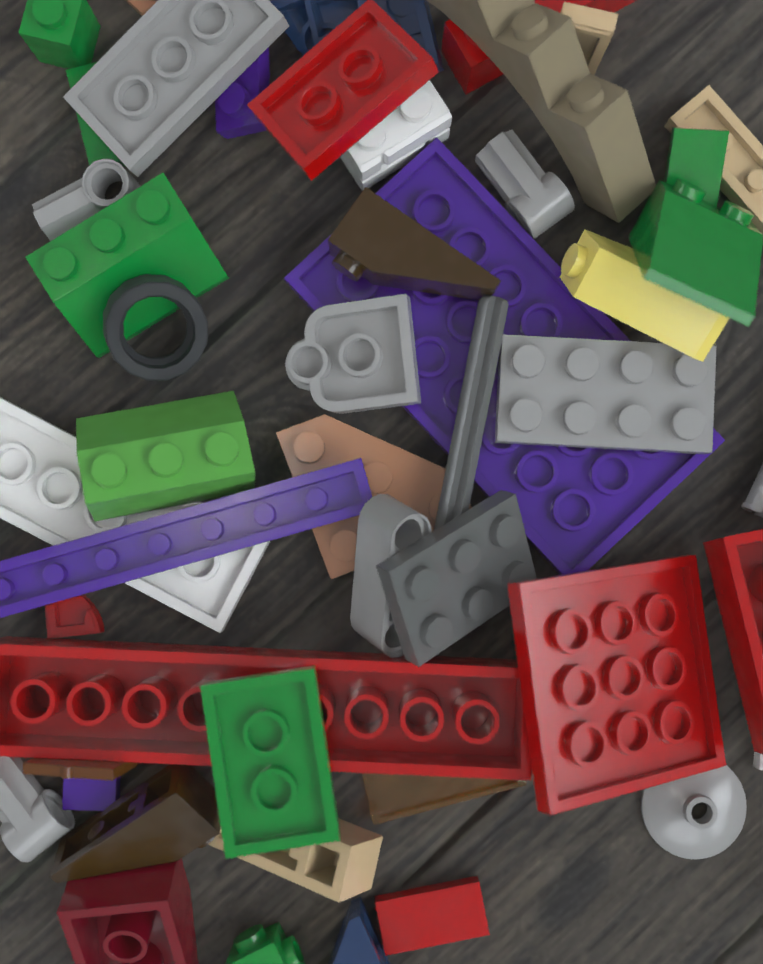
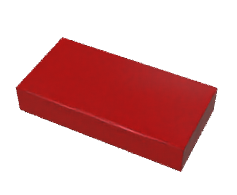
M478 876L375 896L385 956L490 935Z

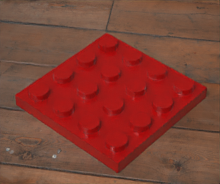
M696 555L674 556L507 583L536 802L539 812L554 815L726 766Z

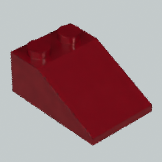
M182 858L174 862L67 882L57 915L75 964H199L191 891Z

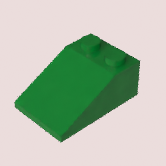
M677 178L673 186L659 180L628 236L643 278L749 327L755 317L763 234L751 223L755 215L729 201H725L721 208L703 200L706 195L704 190L685 180Z

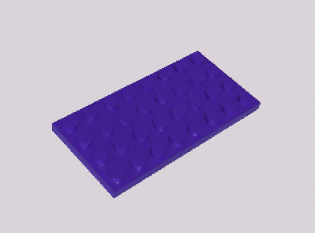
M437 137L375 193L501 280L494 296L507 300L509 304L503 334L630 341L604 312L572 296L560 278L562 274L561 267ZM328 237L284 277L285 282L313 312L320 307L400 294H407L410 297L421 404L402 407L449 455L479 300L373 285L363 277H360L356 282L333 266L332 261L334 257L330 255ZM498 357L474 484L488 498L500 490L516 494L527 540L560 575L588 571L712 454L725 439L713 428L712 453L709 454L495 443Z

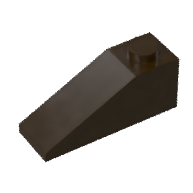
M367 187L364 188L328 239L330 255L334 257L332 261L333 266L356 282L360 277H363L373 285L480 300L482 296H494L501 282L494 275Z
M168 765L113 802L104 811L98 812L62 836L50 878L56 883L174 862L197 848L207 846L220 834V819L215 788L191 765Z

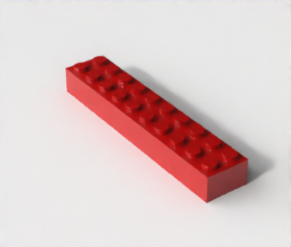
M12 636L0 638V756L212 766L200 688L204 682L315 665L331 772L531 781L532 773L517 659L434 656L418 667L407 661L404 655L391 658L384 653Z

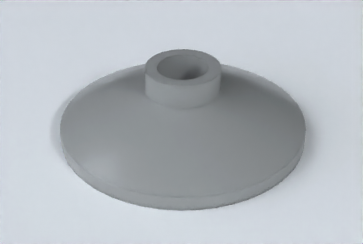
M727 765L643 789L641 794V814L649 834L663 849L673 855L686 859L709 858L727 849L740 834L746 818L747 803L744 789L736 774ZM697 803H706L707 812L700 819L692 818V808Z

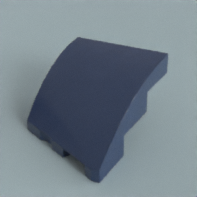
M271 0L270 2L284 15L289 25L284 32L304 56L367 0ZM373 0L433 57L438 71H444L428 1Z

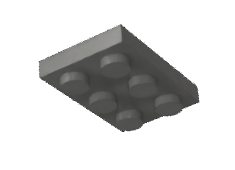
M500 490L376 565L405 659L418 667L508 607L510 602L507 583L537 579L516 494Z

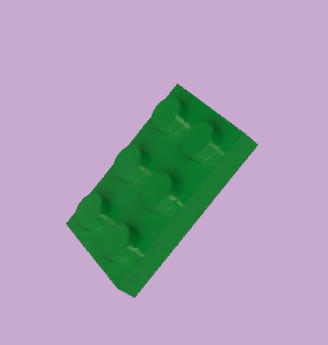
M315 665L204 682L200 688L225 859L340 841L341 833Z

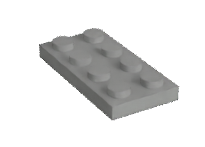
M158 0L63 98L122 163L138 177L289 25L284 15L269 0Z
M503 334L498 363L495 443L690 454L712 453L717 346H712L702 362L665 343Z

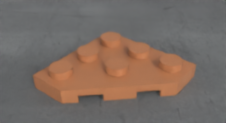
M325 414L276 432L292 477L361 458L372 497L378 494L392 496L427 517L431 524V532L434 531L446 468ZM359 516L312 529L331 579L354 571Z

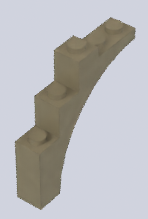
M427 0L451 19L481 48L529 105L563 158L586 205L619 223L652 194L656 183L628 90L589 73L571 17L539 5L534 0Z

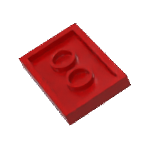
M367 0L250 101L247 106L257 120L312 181L439 73L433 57L377 3L373 0Z

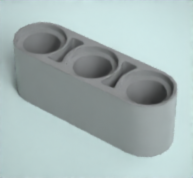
M378 494L365 503L358 519L350 620L351 626L358 634L382 653L393 658L400 657L404 653L376 565L431 533V524L427 517L392 496Z

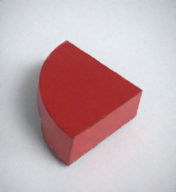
M85 595L45 605L47 639L97 634L105 631L99 611Z

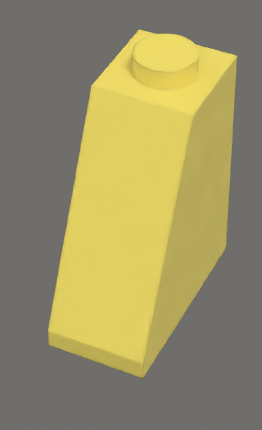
M584 229L578 243L572 244L564 255L560 278L574 298L694 359L704 361L730 319L644 279L632 248Z

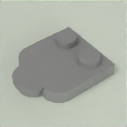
M407 294L320 307L310 315L306 322L305 338L296 342L287 354L285 367L289 379L297 387L310 391L314 401L327 411L344 414L421 404L411 301Z

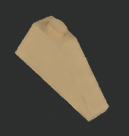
M338 818L341 833L340 841L237 858L336 902H341L372 888L383 836ZM220 826V834L208 845L224 851Z

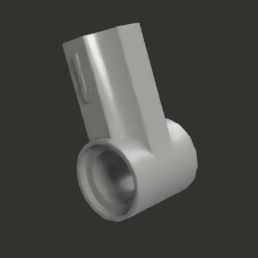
M512 129L507 132H501L491 139L476 155L475 162L506 202L505 209L533 239L574 211V201L565 184L554 173L547 172L545 174Z
M111 159L97 160L87 167L83 178L33 203V214L42 231L52 241L134 191L140 185L120 163ZM122 181V189L119 195L113 199L105 200V192L108 186L114 182Z
M0 756V821L2 822L0 835L12 855L20 861L28 863L74 828L75 819L71 810H62V797L50 789L44 790L33 775L22 774L23 761L20 757Z

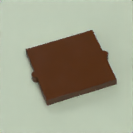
M32 758L23 762L22 774L55 776L63 779L82 778L113 781L140 763Z

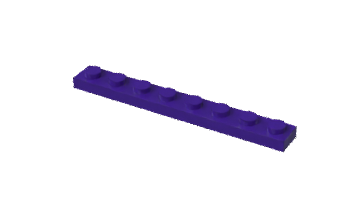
M355 459L0 561V618L359 516L365 503L372 498L362 459Z

